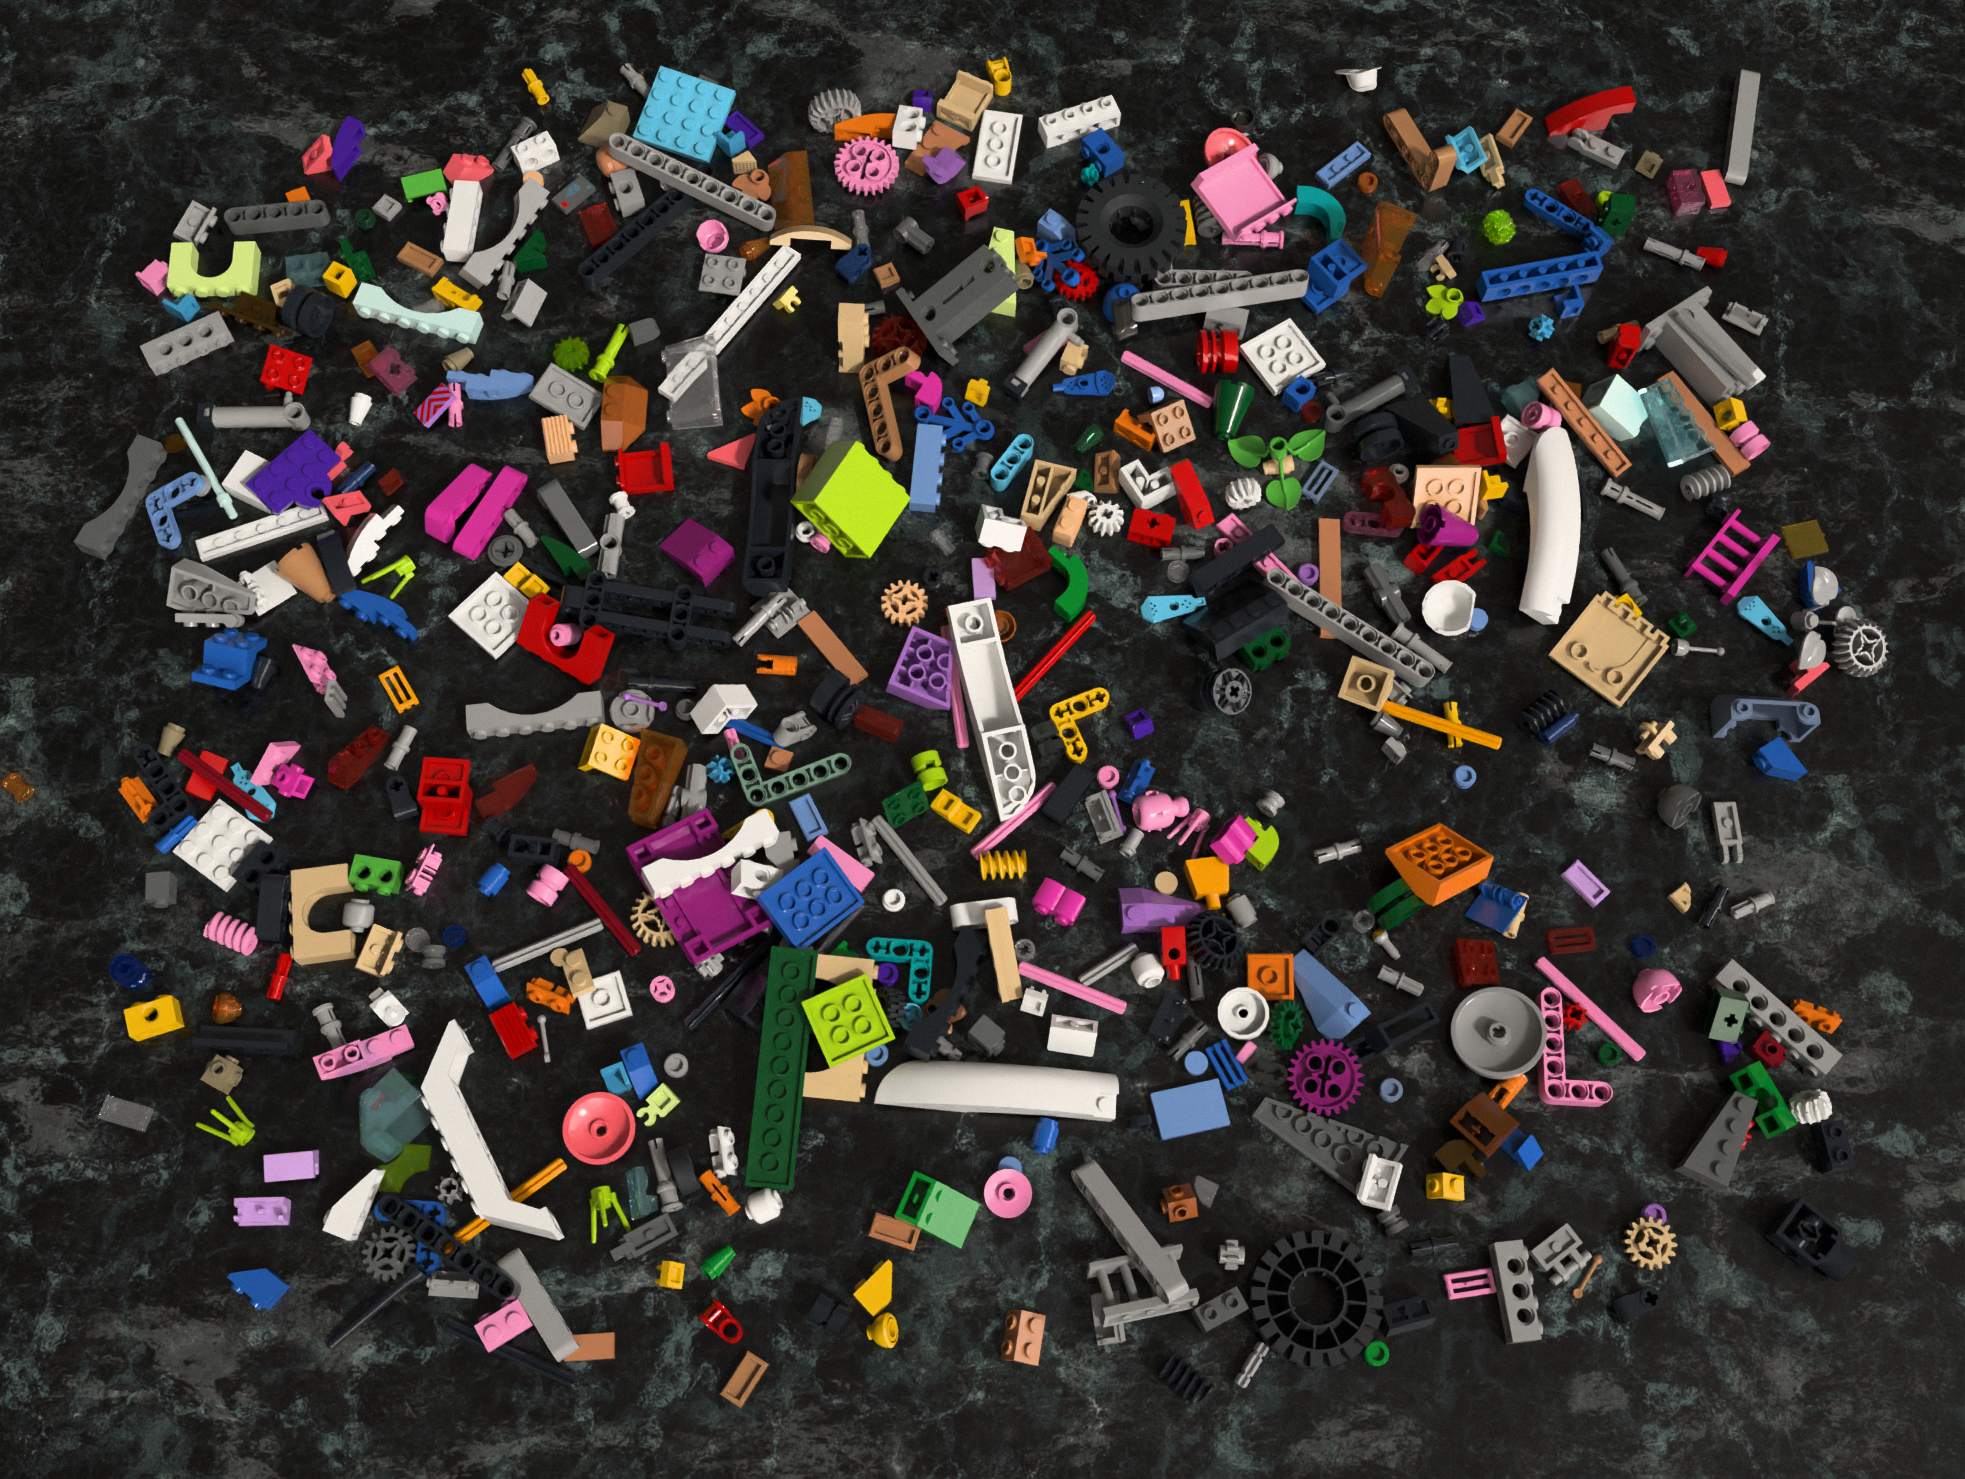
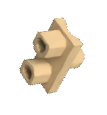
M1668 720L1666 724L1651 721L1650 724L1647 722L1641 723L1639 726L1641 735L1639 737L1643 741L1635 751L1639 755L1647 754L1652 760L1660 759L1665 751L1660 747L1659 743L1662 742L1665 746L1670 745L1677 738L1671 730L1675 724L1671 720Z

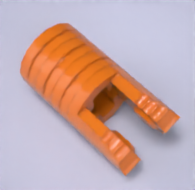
M757 654V659L761 661L773 660V669L759 667L756 668V673L796 676L797 656Z
M1524 1074L1510 1079H1501L1489 1092L1488 1096L1495 1100L1502 1092L1504 1096L1498 1105L1505 1109L1528 1082V1079Z

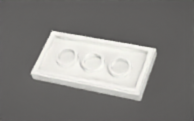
M984 109L972 179L1012 184L1023 115Z

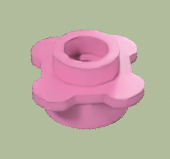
M437 192L433 197L429 196L426 199L427 204L432 207L435 215H440L442 211H447V206L450 205L448 198L441 192Z

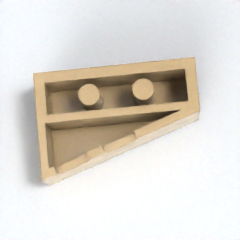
M839 303V372L859 373L860 369L864 366L865 347L869 348L870 343L869 313H865V304Z

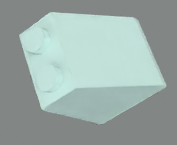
M1618 374L1591 384L1581 400V403L1607 435L1620 442L1629 438L1632 439L1638 435L1639 428L1648 417V411L1651 407V404Z

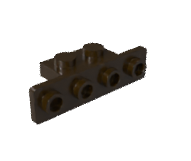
M244 291L240 292L235 310L220 304L210 303V307L217 309L216 312L219 311L221 315L226 317L231 314L235 316L234 320L244 324H247V321L252 322L254 328L265 331L266 328L272 330V335L284 338V335H293V332L276 326L281 307L277 306L276 303Z

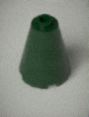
M1228 379L1217 380L1213 386L1214 434L1217 435L1218 439L1224 441L1235 437L1254 397V388L1240 381H1238L1237 385L1230 384L1231 380Z

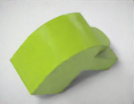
M1248 816L1245 821L1257 835L1254 839V845L1247 850L1245 858L1262 871L1273 859L1278 849V834L1272 825L1264 831L1263 826L1257 820H1252Z

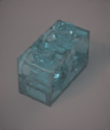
M316 252L306 255L297 254L285 257L286 278H289L291 283L295 285L305 284L309 287L326 285L322 276L332 264L327 252Z

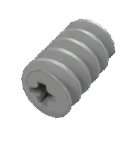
M1720 464L1685 475L1681 478L1680 482L1681 491L1689 501L1731 486L1730 475L1725 467Z

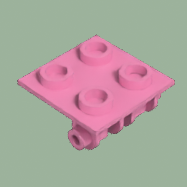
M293 644L292 646L316 691L320 692V694H325L328 680H336L335 673L330 670L327 664L326 656L321 651Z
M432 844L429 848L425 847L423 851H420L415 861L418 864L417 868L409 872L404 882L408 884L405 891L414 888L413 893L422 896L423 893H426L431 883L429 881H432L433 878L421 871L424 870L435 875L436 872L434 870H437L442 862V854L435 851L431 854L435 844Z

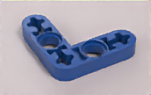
M404 1200L410 1205L416 1206L418 1211L432 1221L433 1217L429 1215V1212L434 1211L435 1207H437L441 1214L435 1217V1223L445 1229L447 1210L441 1203L435 1201ZM396 1201L392 1202L389 1207L396 1209ZM377 1203L374 1208L375 1216L383 1222L392 1223L381 1215ZM415 1217L408 1219L407 1224H414ZM434 1228L429 1229L427 1233L434 1231ZM418 1241L416 1261L422 1265V1261L428 1258V1252L423 1251L427 1247ZM431 1251L430 1259L434 1261L433 1265H429L428 1269L422 1265L427 1274L437 1271L441 1261V1257Z

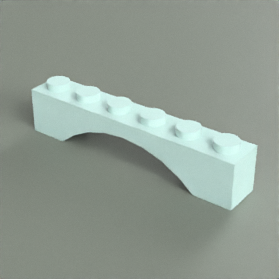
M361 283L353 301L357 313L364 318L371 317L383 323L390 322L398 324L403 328L410 327L422 333L437 334L441 338H452L465 344L476 343L484 324L479 312L463 308L441 313L412 311L394 302L381 287Z

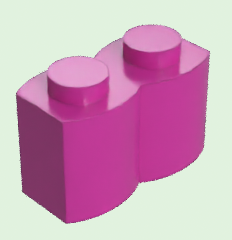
M1238 814L1230 818L1222 826L1209 846L1227 866L1232 863L1238 864L1245 858V851L1254 845L1257 833Z
M1046 877L1036 893L1032 905L1035 906L1034 909L1038 913L1054 916V920L1063 926H1067V924L1073 926L1085 904L1086 898Z

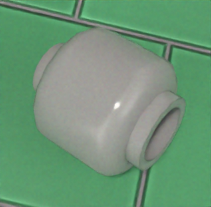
M351 899L350 902H347L343 909V925L350 927L349 930L352 932H364V928H370L373 924L375 907L369 904L370 900Z

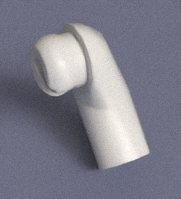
M1086 490L1066 494V499L1068 495H1072L1086 500L1088 503L1087 508H1092L1094 504H1097L1096 497Z

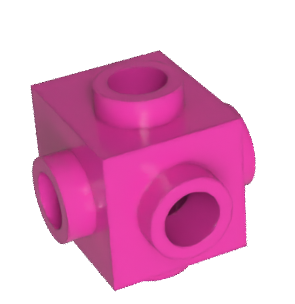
M281 763L271 784L278 787V793L284 796L291 797L293 795L305 799L314 778L303 773L305 769L299 765L292 763L291 766Z

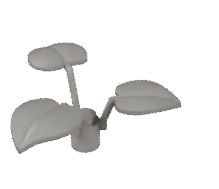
M1813 566L1811 595L1817 605L1803 609V612H1794L1790 620L1793 628L1807 632L1801 645L1797 669L1801 670L1819 666L1826 654V645L1823 640H1820L1821 635L1811 629L1818 624L1835 625L1833 635L1838 633L1837 628L1843 626V623L1857 619L1854 609L1849 606H1842L1838 609L1835 621L1819 620L1818 616L1812 612L1829 605V600L1837 596V578L1833 572L1824 567Z

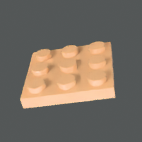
M1416 465L1409 526L1411 528H1420L1421 521H1418L1419 517L1430 504H1440L1472 525H1475L1481 466Z

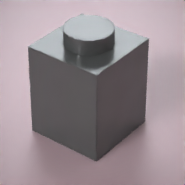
M170 871L146 873L145 900L155 908H167L168 905L176 904L177 877Z

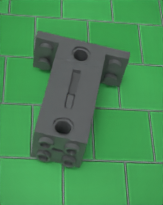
M985 244L920 297H916L911 290L907 292L903 287L896 291V294L937 353L952 366L958 363L959 359L955 355L958 352L951 343L1020 289L1016 283L1018 278L1006 266L1007 263L994 248L989 249Z

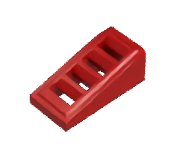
M1419 542L1408 554L1403 564L1415 574L1421 575L1444 546H1435V549L1432 546H1426Z

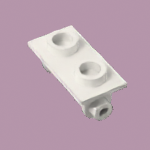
M718 1126V1129L710 1130L708 1137L711 1152L719 1151L718 1156L712 1157L714 1174H717V1178L726 1177V1174L738 1175V1159L734 1153L733 1144L735 1139L731 1128Z

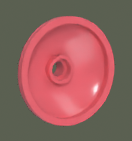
M1219 128L1213 131L1204 143V158L1207 166L1210 168L1252 145V143L1245 135L1235 129Z
M595 1092L578 1099L568 1110L563 1122V1138L568 1150L580 1161L593 1165L607 1164L621 1157L630 1147L635 1135V1119L630 1107L620 1097L606 1092ZM604 1127L606 1129L605 1133L598 1135V1129Z

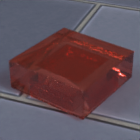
M395 468L378 481L382 491L387 496L404 483Z

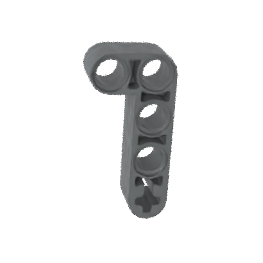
M556 479L536 489V495L545 510L550 512L574 551L586 559L601 549Z

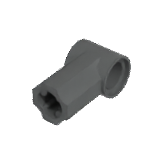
M909 216L905 217L892 230L894 237L903 244L907 242L921 254H927L934 245V239L919 229L916 221Z

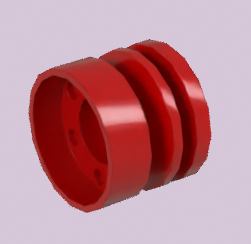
M1205 329L1198 331L1195 357L1200 374L1206 373L1207 366L1209 373H1214L1216 364L1219 365L1221 373L1236 372L1238 366V336L1235 329H1221L1218 339H1216L1213 329L1209 330L1208 338Z

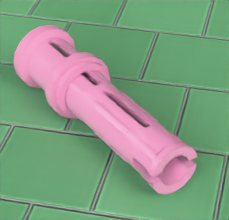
M1263 230L1260 233H1252L1245 240L1239 239L1235 242L1231 240L1225 231L1222 232V245H1259L1263 249L1266 247L1283 248L1284 231L1276 233Z

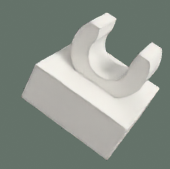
M1033 986L1029 989L1026 988L1020 1010L1042 1017L1048 999L1046 990H1043L1041 993L1035 991Z

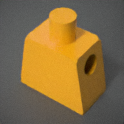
M1219 856L1186 860L1183 869L1194 899H1206L1207 910L1220 909L1219 897H1225L1229 891V865L1227 866Z

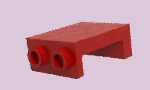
M1499 416L1491 417V423L1457 429L1459 431V449L1453 450L1451 453L1461 465H1480L1484 467L1507 462V451Z
M669 442L660 443V450L623 453L622 448H618V456H614L616 469L620 471V475H616L617 487L622 488V491H625L627 495L675 490Z

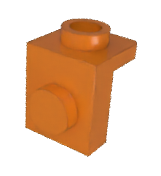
M1019 237L1015 239L1020 263L1035 266L1040 264L1041 260L1048 257L1046 252L1036 250L1033 238Z

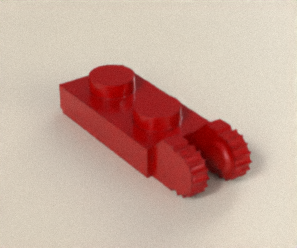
M1474 548L1432 575L1428 581L1433 586L1447 580L1463 582L1482 568L1487 561L1483 558L1474 565H1471L1469 560L1473 559L1478 553Z

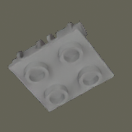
M706 254L699 291L740 296L742 280L746 276V259Z
M789 588L788 592H779L783 595L782 598L785 597L787 602L774 613L773 618L768 619L764 623L777 639L793 628L799 620L811 613L805 606L806 602L804 599H799ZM770 592L767 597L758 601L750 608L751 611L756 614L760 610L759 607L762 604L765 605L776 592Z

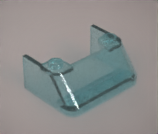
M394 1067L373 1088L366 1089L359 1097L361 1099L359 1102L360 1144L368 1152L385 1163L395 1158L432 1122L431 1117L434 1116L429 1109H426L421 1100V1096L424 1094L416 1086H412Z

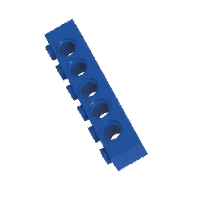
M1593 251L1482 271L1475 286L1481 302L1595 282L1603 270V265L1598 252Z

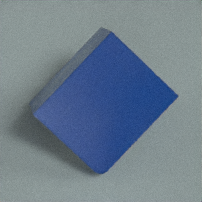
M1578 284L1573 285L1569 293L1556 295L1553 298L1560 319L1578 316L1585 305Z

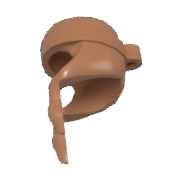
M609 142L602 145L596 152L597 165L606 177L610 178V173L632 168L610 155ZM620 144L614 145L615 147H621Z

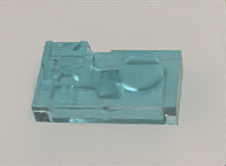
M644 1166L634 1167L627 1171L626 1178L632 1220H640L649 1215V1213L659 1210L657 1196L646 1195L648 1177L644 1172Z

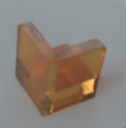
M370 340L351 349L355 360L367 378L386 369L382 358Z

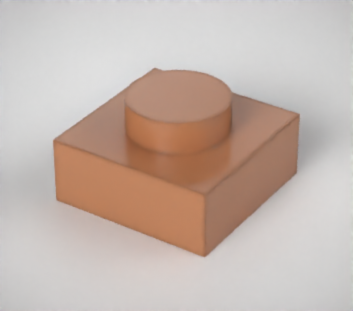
M772 746L764 765L765 769L780 774L787 773L794 756L793 752Z

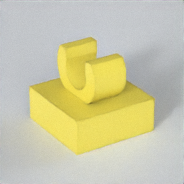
M790 286L782 292L773 305L778 310L784 307L788 313H792L794 309L790 303L793 302L796 306L801 303L799 298L794 297L798 291L793 286Z

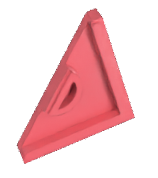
M756 433L708 452L707 458L745 470L755 446Z

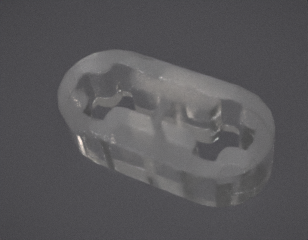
M832 417L824 452L831 442L840 441L843 429L842 418Z

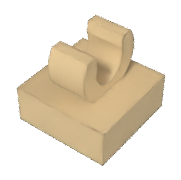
M1443 254L1435 258L1439 264H1435L1430 268L1432 273L1441 270L1440 274L1436 276L1438 281H1442L1446 275L1450 280L1457 275Z

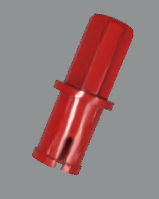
M279 954L274 973L270 974L272 978L265 997L281 1000L286 980H289L287 975L293 960L290 954Z

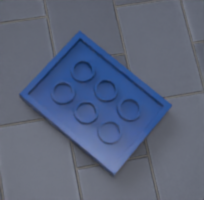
M826 847L819 850L755 898L789 946L795 949H805L865 903Z

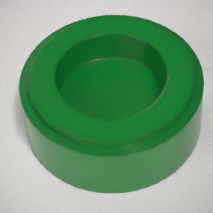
M1372 1341L1364 1347L1363 1356L1369 1365L1381 1366L1387 1362L1389 1350L1383 1342Z

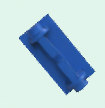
M1135 759L1117 796L1118 799L1133 805L1134 800L1144 794L1155 771V768L1150 766L1149 760L1142 759V761H1138Z

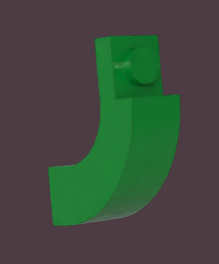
M1052 546L1047 551L1046 561L1057 569L1068 583L1067 590L1055 601L1054 611L1070 624L1084 607L1088 591V575L1085 566L1076 554L1068 559L1063 550H1058Z

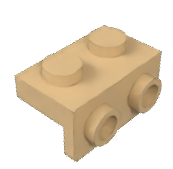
M372 924L354 968L379 978L389 974L394 965L392 957L402 947L404 940L401 939L403 933L399 931L394 932Z

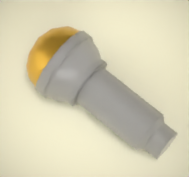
M1382 929L1375 930L1372 935L1373 941L1382 945L1395 960L1400 957L1399 951L1389 941L1387 932Z

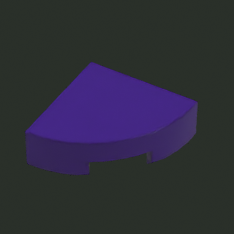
M1738 1038L1736 1043L1717 1042L1722 1065H1726L1737 1058L1742 1049V1038Z

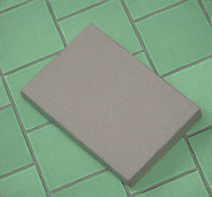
M550 363L529 394V398L558 416L567 415L569 422L572 421L573 425L584 431L601 406L603 393L555 364Z

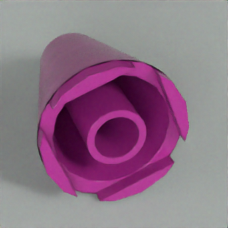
M1430 504L1423 510L1418 520L1421 521V526L1416 531L1417 539L1426 546H1472L1479 536L1476 526L1440 504Z

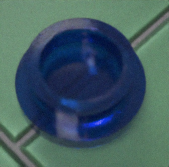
M449 925L443 931L442 939L449 947H459L466 939V932L460 925Z

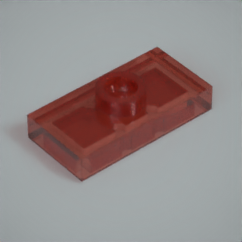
M1577 178L1559 185L1558 190L1573 211L1582 216H1587L1596 211V205Z

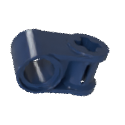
M863 243L856 245L836 263L835 271L847 282L853 283L871 266V248Z

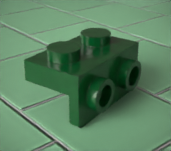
M347 237L340 239L339 242L342 248L338 249L342 261H344L345 267L352 270L356 281H367L375 277L376 274L366 251L354 253Z

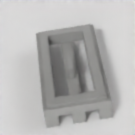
M328 680L324 701L336 717L344 718L345 713L342 709H346V704L343 701H347V696L336 680Z

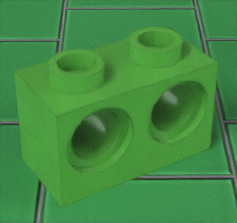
M355 854L348 881L358 891L367 892L368 889L377 890V893L389 896L390 893L398 894L405 867L400 861ZM364 871H370L367 877L360 878ZM392 874V878L388 882H383V878L386 875Z

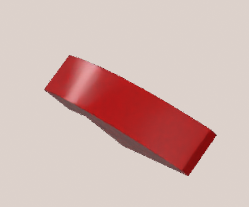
M1627 86L1603 91L1575 101L1545 117L1544 122L1548 135L1573 133L1575 128L1586 131L1605 129L1612 114L1632 112L1636 99L1632 87Z

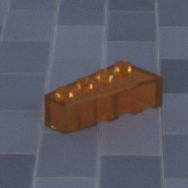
M641 728V742L638 746V761L634 771L635 780L634 786H632L628 815L634 824L655 830L686 757L688 748L682 739Z

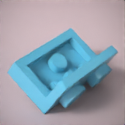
M1471 126L1454 137L1449 134L1445 136L1446 145L1451 144L1456 150L1457 160L1455 167L1458 170H1463L1468 174L1488 160Z

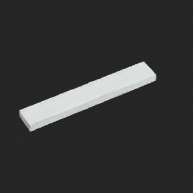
M320 499L322 506L319 508L306 510L298 506L282 512L278 517L274 514L195 540L202 562L328 521L329 517L324 502Z

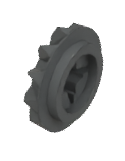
M510 535L495 538L488 548L490 560L496 566H502L503 568L514 566L516 562L521 561V556L524 553L521 542ZM507 545L511 553H508L506 558H504L501 552L505 551Z

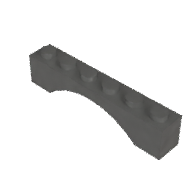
M137 434L127 451L129 473L122 493L106 512L94 520L85 523L74 541L82 552L105 560L108 554L113 551L116 540L124 532L125 525L129 518L134 515L137 504L145 496L146 489L150 482L155 479L158 468L166 460L168 452L161 442Z

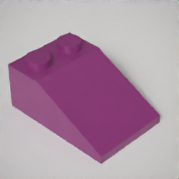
M690 518L659 545V549L703 587L709 585L735 560L734 550L727 542Z

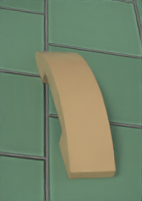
M813 225L784 228L770 236V245L790 246L791 238L831 241V249L851 250L852 240L844 234L826 227Z

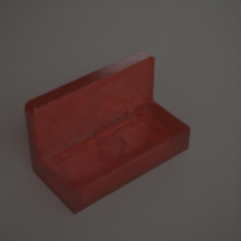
M865 705L860 714H856L854 718L855 727L893 743H896L904 726V721Z

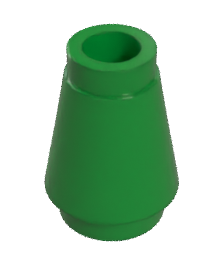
M726 1244L704 1258L699 1268L712 1281L715 1277L719 1278L736 1254Z

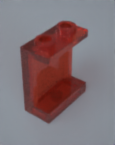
M1031 526L1026 529L1020 551L1007 552L1001 547L994 550L989 547L986 549L984 557L987 567L989 569L994 568L997 582L999 585H1003L1006 591L1050 570L1053 561Z

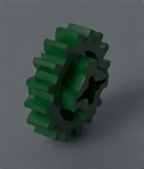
M1280 999L1279 1003H1275V1010L1271 1009L1272 1017L1268 1020L1270 1025L1268 1031H1271L1269 1039L1273 1040L1272 1046H1276V1049L1292 1050V1046L1297 1045L1296 1039L1300 1040L1301 1038L1299 1032L1303 1031V1024H1301L1303 1018H1300L1302 1010L1299 1009L1300 1004L1295 1003V1000Z

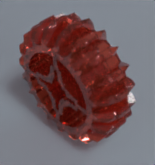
M900 312L898 317L891 314L890 319L884 316L883 322L878 321L877 327L873 330L872 342L877 357H882L899 347L912 345L909 349L921 358L922 352L926 351L928 338L914 318L910 319L909 314L906 317H902Z

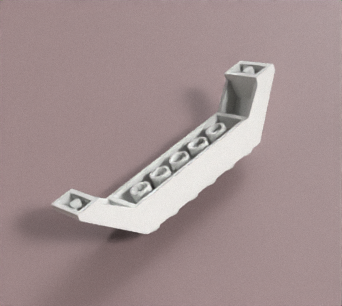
M454 1019L448 1023L423 1081L421 1089L424 1095L421 1096V1100L426 1109H429L431 1114L434 1115L431 1117V1121L436 1130H439L441 1135L444 1136L440 1139L445 1150L449 1151L451 1156L454 1157L450 1161L455 1171L459 1172L461 1177L464 1178L460 1180L462 1187L474 1199L470 1202L476 1215L479 1214L482 1220L486 1219L490 1224L561 1240L565 1237L555 1216L546 1206L542 1209H537L514 1202L458 1086L470 1054L474 1053V1050L465 1032Z

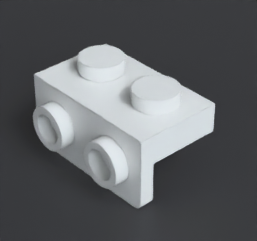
M1369 1153L1368 1159H1365L1363 1162L1362 1172L1364 1174L1362 1181L1358 1182L1356 1187L1357 1199L1363 1205L1390 1211L1403 1165L1398 1162L1378 1158L1375 1154Z

